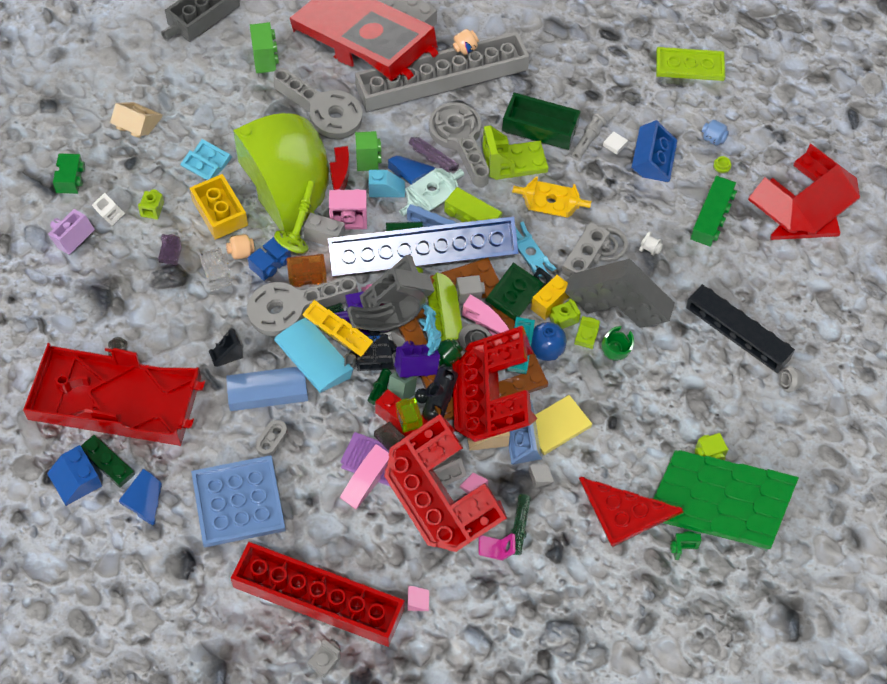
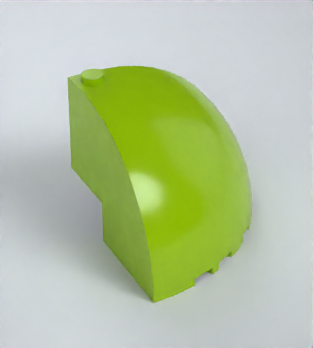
M291 113L268 115L233 130L238 162L255 184L258 200L280 230L293 231L300 212L298 210L300 201L304 197L308 181L315 182V186L310 200L309 213L306 214L304 222L310 213L315 214L314 211L323 202L329 184V162L320 135L309 120Z

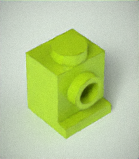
M151 189L150 192L144 191L141 202L138 204L140 216L158 220L164 205L163 194L155 189Z
M571 298L566 303L552 307L549 316L552 323H556L564 329L579 323L581 312Z

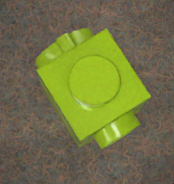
M717 433L711 436L704 435L700 437L695 447V454L725 460L729 449L721 434Z

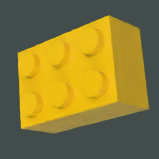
M223 174L189 187L192 202L215 240L248 226L246 212Z

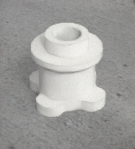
M649 231L645 238H643L639 251L643 252L645 249L654 256L660 253L663 244H661V239L657 240L652 237V232Z

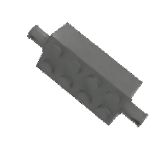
M178 0L165 9L169 27L161 31V35L168 41L178 33L190 42L240 6L239 0Z

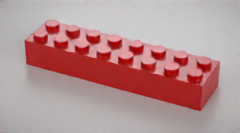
M249 541L231 576L232 586L235 589L387 647L391 643L405 610V600Z

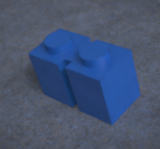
M274 237L263 245V248L267 251L266 253L259 248L247 258L249 268L263 281L274 276L277 268L280 269L282 266H286L291 260V251L281 246Z

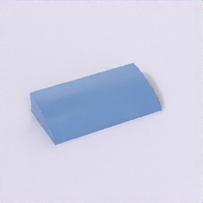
M298 367L226 376L230 411L308 401L305 375Z

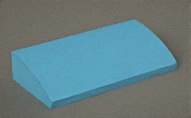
M303 318L275 337V342L319 393L351 378L353 372L351 365L347 364L344 366L343 356L308 319Z

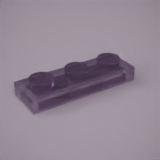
M420 137L410 138L408 143L413 146L412 149L414 151L425 154L427 160L433 163L436 162L440 165L439 168L447 172L457 171L458 163Z

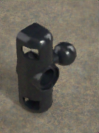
M441 366L437 370L434 381L427 389L421 388L415 392L416 401L421 404L426 403L422 415L427 421L439 415L433 412L435 405L441 408V415L444 417L448 404L452 399V392L458 378V373L448 366ZM449 374H453V380H450L446 376Z

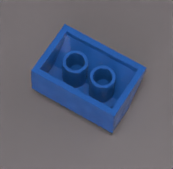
M657 120L640 126L632 168L642 178L669 182L677 139Z

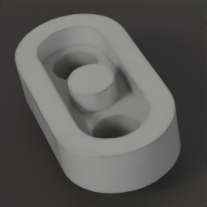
M274 420L268 424L256 442L259 455L263 457L272 456L287 435V427L284 422ZM266 446L270 447L268 450L263 449Z

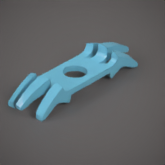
M521 222L520 226L524 237L516 228L518 250L531 267L532 272L535 274L536 266L541 267L545 272H547L545 267L551 271L556 270L557 268L550 263L547 256L543 254L532 239V235L527 231L524 222ZM528 248H533L536 250V254L528 255L525 251Z
M425 304L423 309L427 318L426 320L420 318L419 322L424 326L423 331L427 333L428 343L426 346L429 348L427 355L430 356L440 346L441 331H438L435 326L436 318L434 315H436V312Z

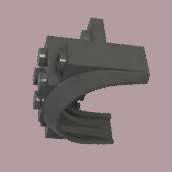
M405 255L360 295L363 308L350 306L347 309L352 328L387 331L403 326L413 320L423 306L428 303L427 297L435 291L430 275L419 273L413 257Z

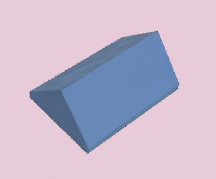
M530 399L531 411L534 413L533 403ZM536 421L529 426L509 432L511 464L542 459Z

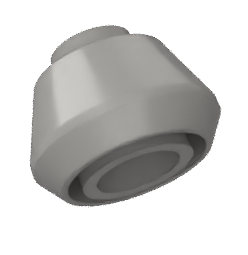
M792 366L784 367L779 375L780 386L786 392H793L801 388L805 380L803 373Z

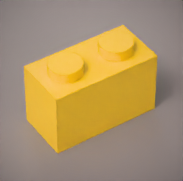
M556 275L532 297L531 310L546 320L551 314L552 307L563 304L569 298V295L565 293L568 282Z

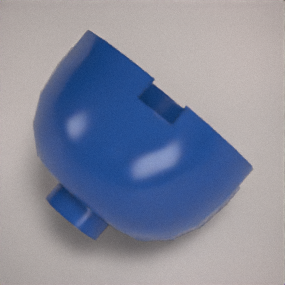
M543 322L534 327L531 348L538 359L544 361L556 360L558 356L565 352L567 344L566 334L559 325L552 322Z

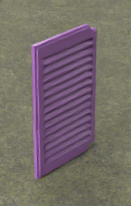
M354 432L340 461L343 464L341 468L355 473L375 444L388 453L392 445ZM384 471L381 475L379 483L390 486L388 481L384 477Z

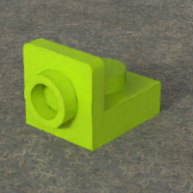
M582 316L574 344L593 349L600 321L592 317Z

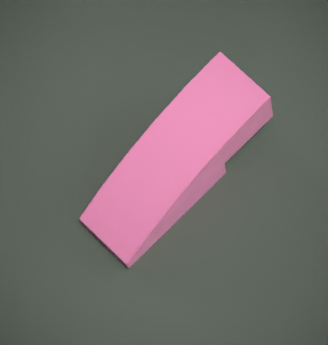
M470 294L463 305L462 316L476 322L478 325L486 327L492 335L509 330L497 313L484 302Z
M375 444L352 476L340 499L357 510L380 481L381 475L387 468L389 453Z

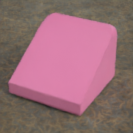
M472 473L460 485V488L469 494L484 483L488 486V480Z
M408 586V611H429V590Z

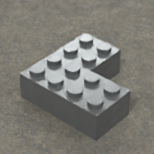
M630 258L571 274L565 291L587 313L618 307L639 328L670 321L675 304Z

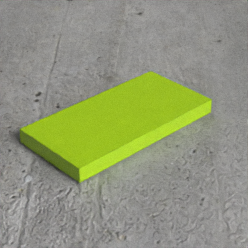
M657 47L656 77L724 81V51Z

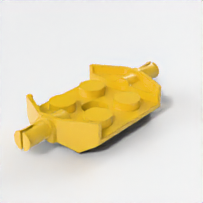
M538 176L528 183L526 187L514 185L512 193L523 195L522 197L525 199L528 210L566 218L572 216L576 209H579V206L590 209L592 202L579 198L580 196L575 184H573V188L541 182L538 181ZM552 198L556 202L550 203L547 201V199Z

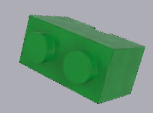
M58 153L56 166L59 167V171H55L53 178L56 193L78 194L79 187H82L83 180L81 175L82 172H85V162L82 161L80 154Z

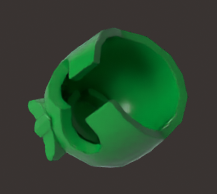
M622 326L610 329L601 342V349L604 355L613 361L627 358L634 346V336L631 331L627 337L623 332H619Z

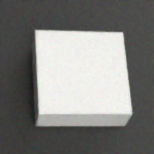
M613 132L603 142V146L618 154L627 145L628 140Z

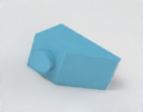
M369 170V197H405V181L388 170Z

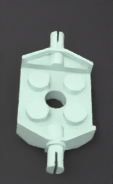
M435 168L405 189L407 205L399 210L400 214L405 216L410 204L430 212L445 202L455 188L458 187L457 179L464 176L463 170L459 169L452 174L442 168ZM429 187H436V188H437V189L434 190V191L428 190Z

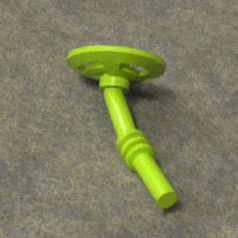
M308 181L304 197L300 201L298 208L300 212L293 231L279 230L274 234L275 240L281 246L295 253L303 254L309 249L307 243L300 237V231L311 206L310 200L315 186L313 181Z

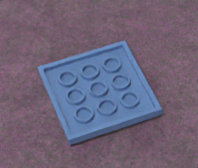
M271 455L191 471L204 548L286 531Z

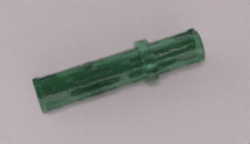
M525 494L518 496L514 527L510 534H515V553L513 555L522 554L523 542L527 536L525 529L531 497Z

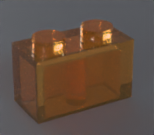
M324 254L286 258L290 285L301 287L303 285L327 283Z

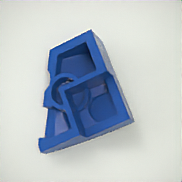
M394 156L388 159V168L399 178L403 177L411 185L436 168L402 156Z
M142 469L119 499V503L137 513V516L142 520L154 525L162 483L151 473Z

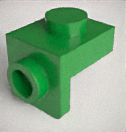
M692 531L676 533L674 540L670 542V551L674 553V559H680L682 549H698L702 541L701 533H694Z

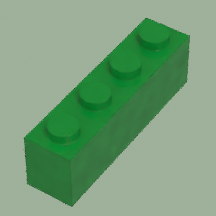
M717 175L715 176L693 228L690 240L711 247L713 241L718 240L721 232L718 228H723L726 220L724 214L729 213L732 205L729 202L730 200L734 201L737 190H735L736 182Z

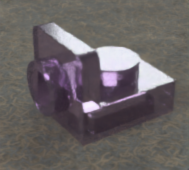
M162 234V246L158 261L159 263L177 265L182 249L180 237L173 234Z

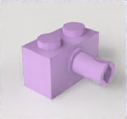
M73 209L62 221L58 218L51 221L50 226L53 230L48 235L59 250L70 255L95 229L86 215Z

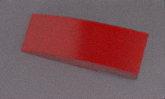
M348 146L334 147L335 162L329 163L333 190H345L350 167Z

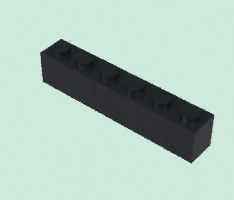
M702 284L688 299L686 308L777 374L790 361L795 349L789 343L779 339L773 332L768 331L759 322L748 317L742 310L731 305L728 300L717 295L711 288H707Z

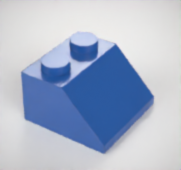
M80 445L63 453L47 473L65 506L102 487L96 471Z

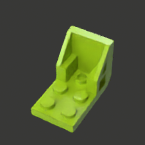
M491 125L484 126L482 150L489 167V177L499 180L548 173V165L541 140L509 145L506 135Z

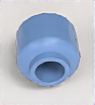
M717 120L705 123L701 131L704 133L703 139L716 146L720 143L724 144L729 134L727 126Z

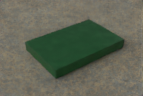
M513 262L485 301L515 321L516 317H520L531 303L532 297L539 292L544 283Z

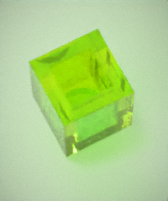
M405 398L396 403V413L403 433L422 426V416L415 398Z

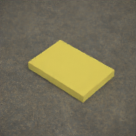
M570 395L535 415L538 418L536 425L540 450L543 455L592 427L591 421Z

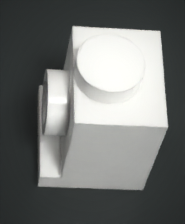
M106 193L92 204L93 208L111 226L125 214Z

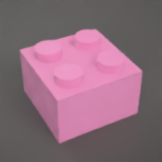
M329 190L330 219L344 222L345 230L367 229L366 190Z

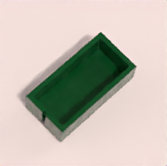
M514 92L503 117L502 132L534 141L541 140L542 143L569 150L579 125L581 111Z

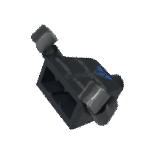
M369 330V335L366 336L373 343L364 355L360 357L350 350L344 356V366L353 364L352 366L356 367L357 365V371L394 370L396 348L398 346L393 340H389L387 334H380V331Z

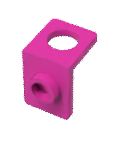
M511 533L502 540L483 535L479 537L480 556L503 561L515 553V534ZM510 541V548L506 551L507 543Z

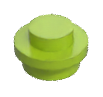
M725 156L718 157L714 161V169L719 173L729 172L731 169L730 159Z

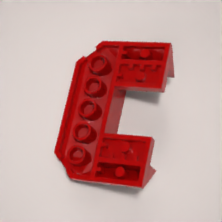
M810 143L807 152L798 158L793 166L814 181V183L795 196L774 178L768 180L764 177L748 200L788 232L807 231V234L815 235L858 201L860 194L857 178Z
M519 326L469 343L465 348V354L452 365L453 370L458 373L453 389L454 429L470 440L477 442L529 426L538 418L531 411L530 393L527 389L501 398L499 397L498 371L527 362V356L533 354L524 327Z
M439 414L390 447L389 460L384 477L426 544L457 552L506 520L507 516L501 501L496 500L486 483L454 503L433 469L462 450L463 447L454 434L456 432L455 429Z

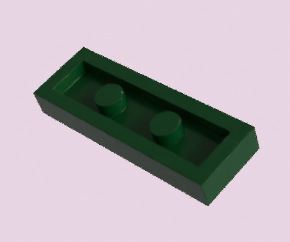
M92 435L81 445L87 458L119 488L135 475L134 471L95 435Z

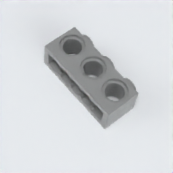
M590 222L564 262L562 274L570 277L573 273L588 270L594 264L597 265L601 259L603 249L607 250L611 243V240H609L610 232ZM594 238H600L601 240H600V241H595V240H593V239H594ZM590 252L591 255H584V253ZM577 266H579V267H582L583 269H581V270H576V269H574V268L577 267Z

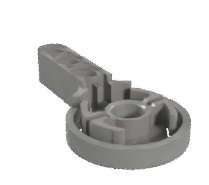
M278 68L274 71V88L310 112V122L318 133L336 139L348 137L358 130L362 121V107L354 96L339 90L319 92L285 68ZM339 113L342 117L333 118L330 114Z
M446 103L437 107L429 118L431 138L440 146L454 149L459 153L476 187L482 188L487 186L489 182V167L476 143L481 132L479 114L472 107L463 103ZM457 122L461 125L453 127L450 123Z
M350 276L305 290H298L292 285L283 282L268 283L258 288L251 295L247 304V314L252 326L258 332L268 336H277L289 326L305 318L302 314L313 302L310 300L315 299L323 307L329 308L345 303V295L359 291L356 280ZM280 306L283 308L280 313H270L273 307Z

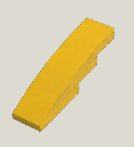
M315 300L302 314L303 317L360 357L364 355L373 343L370 338L358 329L352 328V325L346 320L341 319L329 309L327 310Z

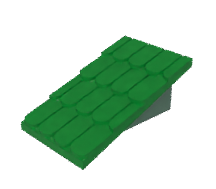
M675 450L653 499L675 507H681L684 512L663 522L664 524L753 545L767 552L774 543L799 477L770 469L764 470L746 464H736L706 455L704 457L682 450Z

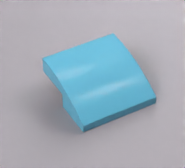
M201 139L194 151L190 150L180 165L201 178L208 180L216 177L225 168L232 156Z

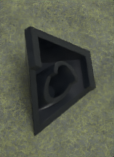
M230 328L219 343L215 344V348L209 350L215 367L243 358L241 344L234 328Z

